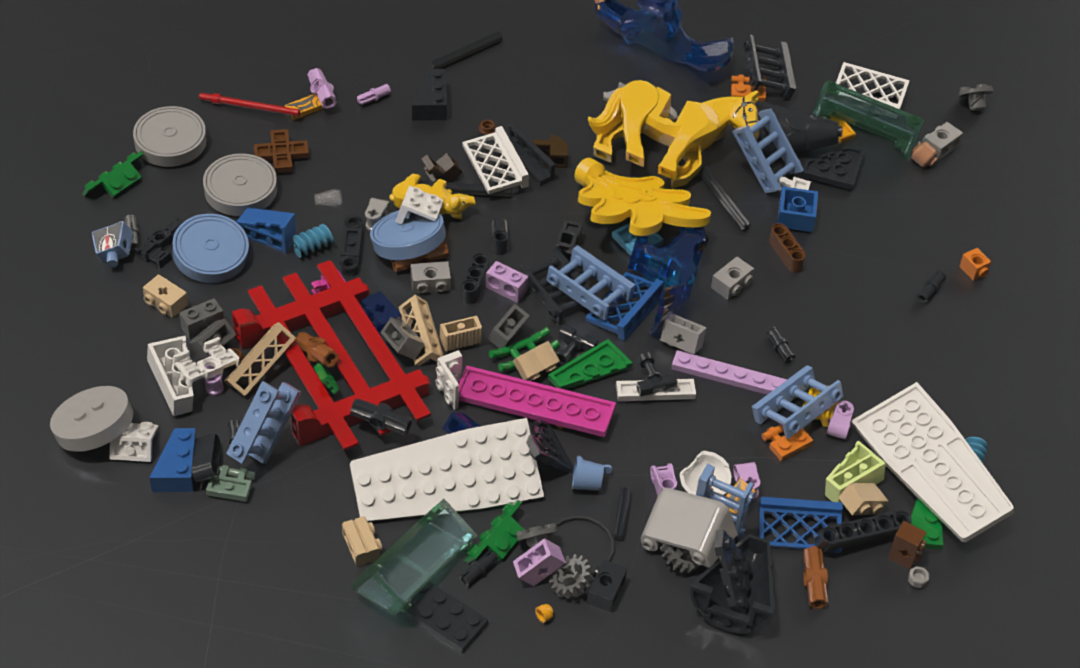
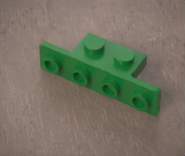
M140 151L137 154L133 152L126 158L127 161L124 163L118 162L112 167V171H105L98 177L97 181L91 180L84 186L85 190L82 194L86 196L102 185L113 198L140 180L141 175L132 164L140 160L143 152Z
M520 500L514 503L509 502L503 507V514L497 516L490 523L492 526L490 530L484 531L479 537L481 541L478 544H474L467 551L469 554L465 559L467 563L475 560L485 548L494 552L498 557V561L505 557L517 542L516 532L524 530L511 517L522 503Z

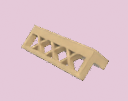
M414 295L398 308L402 321L408 324L410 328L413 319L416 320L412 330L416 334H420V339L425 343L423 348L426 353L419 357V352L414 359L415 365L419 367L430 358L438 362V358L444 355L428 302ZM412 306L410 314L407 315L406 310Z
M279 322L275 323L223 382L229 387L233 386L241 395L245 396L296 337ZM282 331L289 340L285 344L277 345V335ZM274 347V357L272 359H264V350ZM253 362H261L262 370L260 373L251 374ZM248 376L249 385L243 390L236 382L240 377Z

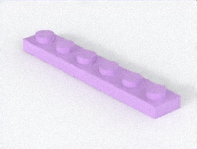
M678 350L671 369L766 395L787 380Z

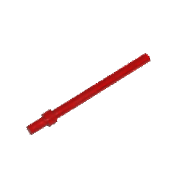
M213 93V95L199 94L200 100L211 101L212 104L220 105L223 103L300 116V109L223 97L221 94Z

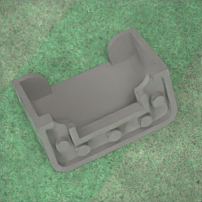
M664 488L657 497L640 539L643 548L646 550L656 551L660 547L659 542L689 550L694 563L711 567L719 558V556H716L714 549L716 530L724 529L732 539L737 536V531L730 510L724 503L671 488Z

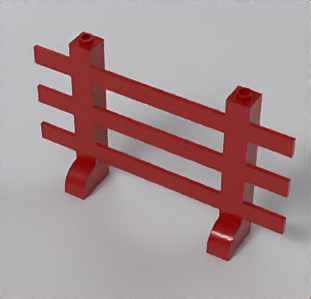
M331 260L317 265L320 273L330 286L329 289L310 295L298 274L293 273L282 278L296 301L275 308L261 285L247 290L260 312L259 315L255 316L249 309L232 311L233 328L236 333L234 337L242 350L256 345L270 328L279 322L290 333L311 324L317 336L325 339V345L339 354V359L335 364L355 395L334 403L296 340L284 351L318 407L317 410L313 411L306 404L295 405L290 415L291 433L299 446L334 433L344 451L359 445L358 440L349 428L352 425L365 421L350 415L352 403L358 398L377 406L380 403H384L392 409L406 404L416 421L431 416L430 411L421 399L429 395V378L423 375L420 369L408 374L404 373L361 307L362 304L368 303L369 288L367 284H363L360 278L345 282ZM346 311L390 381L369 388L326 318ZM282 331L277 335V342L279 344H285L289 340ZM387 428L383 430L376 429L380 436L393 431Z

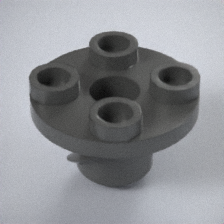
M987 84L976 85V88L971 89L970 87H961L959 97H968L971 111H982L986 108L985 95L992 94L994 90L992 86H987Z
M556 523L544 525V527L536 526L529 528V533L528 530L516 532L517 541L526 540L527 545L532 548L544 538L551 541L549 534L558 532Z

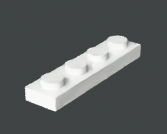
M677 379V388L666 391L663 388L655 389L653 394L642 397L638 395L636 383L643 380L616 381L618 401L696 398L694 379Z

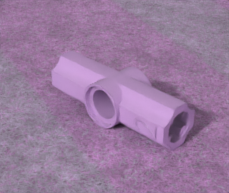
M320 69L310 70L307 75L311 83V92L317 95L323 108L329 109L334 107L337 102L333 93V85L327 82Z

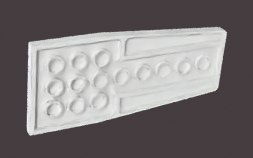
M917 382L851 420L852 426L876 455L886 463L885 465L962 542L969 541L1014 513L1012 503L958 429Z
M527 418L470 428L351 461L350 470L359 516H365L368 522L481 510L503 506L509 502L514 503L517 500L524 502L543 498L544 493L537 461L529 454L530 449L526 444L530 434Z

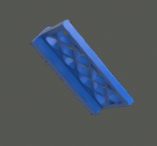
M625 272L622 276L634 281L635 288L637 289V292L633 293V298L639 297L640 299L631 303L629 300L626 304L617 305V301L625 300L619 297L613 302L614 306L609 307L608 313L616 311L617 315L608 316L606 320H603L601 318H594L595 314L590 311L585 317L586 321L617 333L618 339L625 341L665 295L664 281L657 279L655 282ZM640 287H649L648 290L640 291ZM609 290L601 300L603 301L610 294H612L613 291ZM630 309L628 313L620 314L619 310ZM611 321H620L617 326L609 324Z
M761 497L758 505L759 537L764 539V534L770 531L776 537L773 542L769 541L770 548L804 550L810 546H815V544H808L804 538L809 534L816 538L818 534L814 530L819 525L823 528L827 527L824 521L828 518L836 519V523L841 524L843 503ZM764 514H772L777 520L770 525L764 520ZM793 516L797 521L792 526H789L783 518ZM807 517H813L818 523L811 528L803 520ZM779 522L787 529L781 535L773 528ZM798 524H801L807 530L802 536L794 530ZM790 532L797 540L794 543H788L783 537ZM842 548L828 552L841 553Z

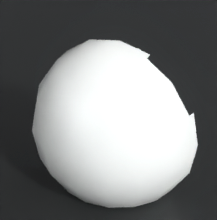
M701 451L695 460L680 472V481L685 492L696 495L699 477L707 464L715 467L714 476H716V479L730 485L732 476L729 465L724 458L713 452ZM712 486L715 492L722 495L726 493Z

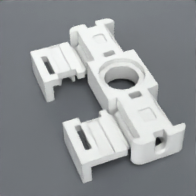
M217 337L204 343L203 350L206 353L209 352L211 356L198 361L197 366L195 362L192 363V360H190L189 350L174 355L172 363L181 371L180 378L183 381L186 380V384L191 387L192 382L201 378L208 380L222 374L223 369L234 364L238 367L239 356L231 349L226 350L220 344V338ZM205 366H213L214 369H207Z

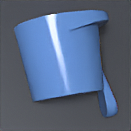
M577 455L572 489L600 491L603 473L610 474L612 466L587 461Z

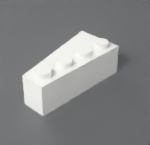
M186 336L148 344L147 361L173 416L192 412L193 410L192 386L189 387L186 384V380L183 381L180 378L181 371L172 363L174 355L187 350Z

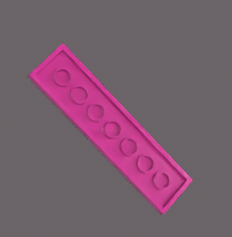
M466 366L459 381V401L534 420L539 418L550 424L605 437L616 409V402Z

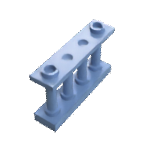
M771 108L760 111L758 114L761 120L750 128L747 125L732 131L765 193L780 189L781 186L778 180L787 173L795 174L804 170ZM765 126L769 136L757 143L753 134ZM773 141L777 151L766 159L761 150ZM781 157L786 166L774 174L770 165Z
M578 245L572 250L570 263L561 270H557L552 265L548 269L547 281L563 291L603 320L607 319L609 306L617 298L622 297L626 301L633 298L634 283ZM575 267H578L584 273L574 281L566 276ZM590 277L599 281L589 290L581 286ZM607 287L613 291L607 298L602 301L595 296L600 290Z
M807 365L752 406L755 422L762 424L768 418H771L783 425L785 438L789 439L844 397L841 381L837 380L828 387L815 380L813 368ZM813 387L821 391V393L814 397L804 391ZM798 397L808 403L801 408L791 403V401ZM784 407L794 414L786 418L776 412Z
M262 381L226 454L241 464L245 463L248 455L261 463H267L302 392L285 382H282L279 390H277L265 381Z
M707 464L699 477L696 495L720 501L726 506L737 510L738 515L731 511L730 513L733 522L736 523L737 535L742 540L747 530L744 528L748 507L755 494L752 492L754 483L749 482L747 488L743 491L716 479V476H714L715 467ZM712 486L741 498V501L738 502L715 492Z

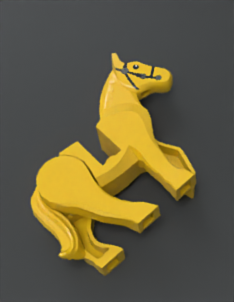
M632 81L626 84L625 87L614 91L601 115L597 118L588 117V123L597 135V140L593 147V155L611 163V144L618 137L624 136L626 160L644 167V150L640 138L642 132L653 140L669 146L667 154L658 165V174L671 179L672 189L684 186L701 170V152L715 142L725 127L731 125L737 129L748 125L750 128L758 122V112L755 103L759 100L757 97L760 94L758 91H754L745 97H722L703 103L687 101L675 123L667 118L670 114L671 106L670 93L659 87L655 88L654 85L647 81ZM759 130L753 134L756 140L759 138ZM683 158L686 162L685 165H678L679 161Z

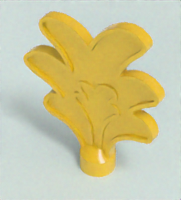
M592 158L582 160L575 170V181L585 187L579 191L578 202L593 207L590 220L594 223L614 224L630 217L629 232L636 236H646L658 232L662 227V223L680 227H703L710 222V210L689 206L690 192L686 190L664 189V180L659 177L630 178L618 176L606 171L603 164Z

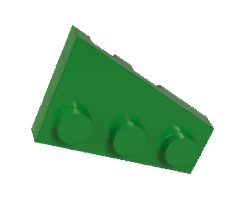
M917 498L911 515V524L926 531L924 538L927 541L926 549L942 550V522Z

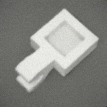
M781 177L779 180L781 188L778 191H781L782 186L809 190L811 182L793 177V180Z

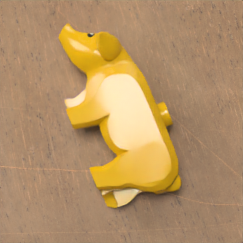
M411 174L405 181L397 184L393 188V194L389 196L394 205L400 209L409 186L419 188L426 193L443 199L439 211L441 215L449 214L451 217L460 220L465 209L476 205L475 199L472 196L460 193L452 195V191L445 188L447 186L445 180L438 179L432 187L426 184H418V181L421 179V176L418 174Z

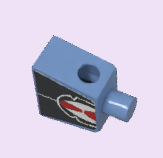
M124 221L92 232L95 252L109 267H116L118 260L127 257L130 252L133 231Z

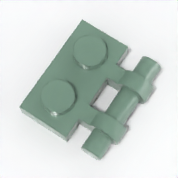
M227 465L219 466L218 474L220 475L209 480L206 495L247 502L252 487L251 480L255 479V472L248 471L246 468L239 470L230 468Z

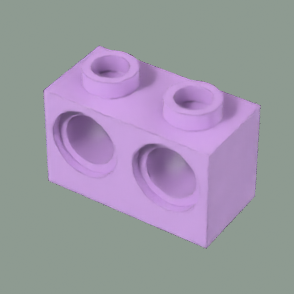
M496 261L486 272V288L518 303L527 292L528 276Z

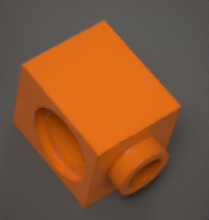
M975 248L963 254L959 267L974 281L980 277H985L989 273L991 261L978 248Z

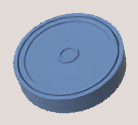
M396 211L381 218L375 223L370 232L376 254L391 260H405L427 254L437 248L446 236L443 217L440 213L436 221H432L411 212L409 218H404L401 225L395 222L399 212Z
M218 214L196 215L184 221L177 228L173 237V259L179 270L191 279L204 283L223 282L233 278L244 268L248 259L249 242L244 229L234 220Z

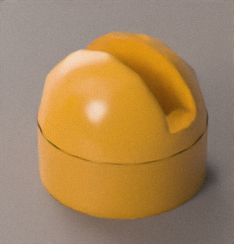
M543 604L535 609V613L538 619L545 623L553 617V608L548 604Z

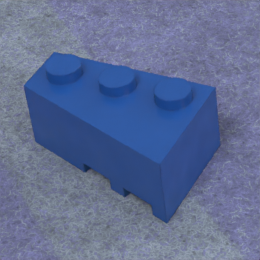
M247 208L236 221L244 229L248 239L286 253L292 246V237L296 235L295 213Z
M174 428L149 477L152 492H193L192 461L196 440L195 428Z

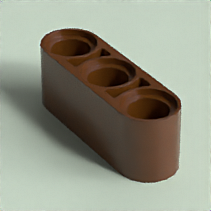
M774 224L769 238L770 245L789 271L794 273L801 272L806 257L805 251L784 224Z

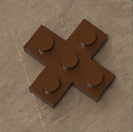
M288 129L271 130V143L254 144V155L266 161H273L275 173L293 172L291 159L309 158L307 140L289 142Z

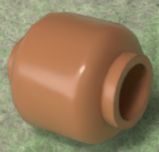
M926 141L919 142L911 151L912 160L922 168L927 165L931 167L937 160L935 157L937 150Z

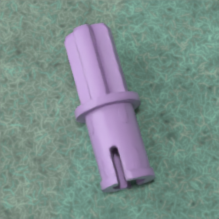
M388 84L375 89L371 88L369 92L357 96L358 103L364 105L371 101L376 102L379 98L390 95L391 89Z

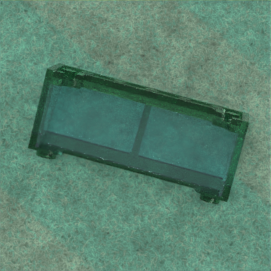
M829 80L825 81L813 114L830 119L833 116L896 142L894 148L897 149L898 147L901 151L900 157L907 160L925 120Z
M443 498L359 575L350 586L355 592L393 616L400 610L404 613L412 605L410 601L445 565L461 550L466 552L474 545L472 540L477 534Z

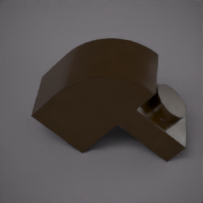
M550 135V140H532L555 163V168H567L568 145L565 140L555 135Z
M447 153L436 162L428 155L422 158L425 164V172L432 181L436 182L438 179L451 182L463 173L457 162Z

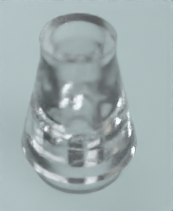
M336 188L315 194L314 196L316 205L337 207L342 204L341 190H336Z

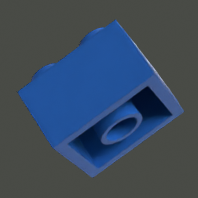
M782 186L777 223L784 224L788 229L813 232L818 191Z

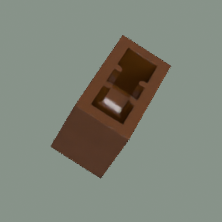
M903 521L895 535L888 559L911 570L913 564H918L923 555L922 551L927 543L924 540L926 531Z

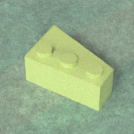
M857 441L854 449L846 454L844 461L841 464L839 463L826 478L825 496L832 502H841L838 497L850 483H880L884 480L886 463L860 441Z

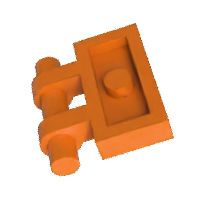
M740 74L738 76H731V82L738 83L731 85V97H745L752 93L751 86L744 84H749V77H744V75ZM759 86L757 89L760 94L757 97L758 101H765L766 87Z
M782 424L768 428L767 432L761 435L764 441L769 439L773 441L770 443L769 448L780 461L812 446L814 441L803 428L789 439L785 438V436L780 437L779 434L784 432Z

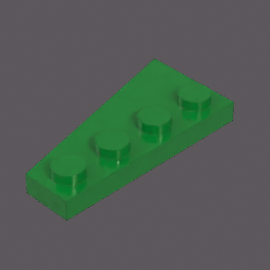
M607 339L548 374V380L556 388L567 390L632 368L633 362Z

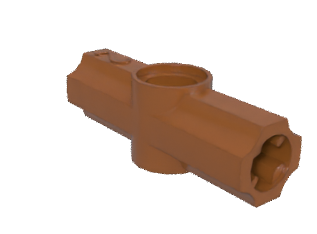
M442 242L437 248L427 254L411 259L391 260L394 271L400 272L410 269L411 264L431 263L449 257L446 243Z
M301 332L295 339L301 350L307 353V359L310 361L321 362L327 367H332L339 359V354L326 346L325 339L312 337L306 332Z
M810 546L804 549L803 552L805 564L804 586L807 587L809 606L813 607V609H822L828 605L826 589L828 574L823 564L822 549H819L817 546Z

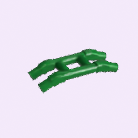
M545 327L540 332L538 331L520 342L508 347L490 350L489 356L490 358H502L511 354L516 359L520 356L518 350L525 347L529 350L536 348L535 344L542 341L551 332L548 327ZM557 339L551 343L553 350L561 346ZM513 361L498 365L500 371H513L517 369Z

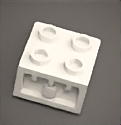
M409 186L395 222L402 225L404 218L408 219L411 212L436 221L443 199L426 193L419 188Z
M459 350L438 358L436 367V386L439 390L443 391L447 404H451L454 410L458 409V381L462 377V354Z
M131 422L121 435L110 442V459L151 462L152 439L158 430V425H154L151 422H142L140 424Z

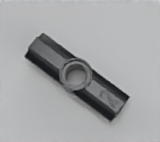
M359 398L355 399L352 403L350 415L369 421L370 425L375 429L383 430L387 428L403 435L408 434L410 431L412 418L394 412L387 404L380 403L377 406Z

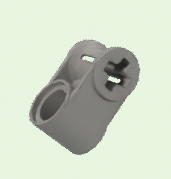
M376 198L370 199L368 208L365 211V217L367 218L366 229L368 231H371L375 223L389 214L390 201Z

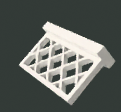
M843 62L832 91L831 101L897 120L910 80ZM845 68L852 70L854 74L847 77L844 73ZM867 74L871 79L863 81L861 75ZM857 77L860 83L853 86L849 80ZM885 79L887 84L880 86L877 80ZM846 82L850 88L842 89L839 88V85ZM874 82L877 88L869 91L866 85ZM897 83L903 84L904 88L897 91L893 85ZM863 86L866 93H857L855 89ZM890 87L893 93L885 95L883 89ZM879 91L882 98H874L872 94ZM896 96L899 100L898 104L890 102L889 98Z
M502 126L495 128V133L462 142L463 148L488 194L518 185L522 188L529 187V174ZM493 139L495 141V144L493 146L486 144L487 141ZM473 145L479 146L477 151L470 149L469 147ZM482 148L490 150L489 154L482 153ZM495 151L501 153L502 155L499 158L496 156H492V154ZM479 156L485 158V160L482 163L476 161V158ZM489 160L497 162L495 166L487 163ZM500 164L508 165L507 170L499 168ZM485 168L491 170L492 172L490 175L482 173V171ZM495 172L504 174L502 178L494 176ZM508 175L514 177L516 180L508 181L505 179ZM490 181L497 182L498 185L490 187L489 183Z

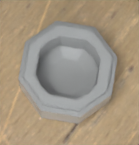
M916 566L910 570L908 582L913 587L922 588L928 584L929 573L925 568Z

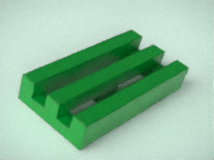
M318 363L314 366L320 380L335 394L339 390L332 374L321 363Z

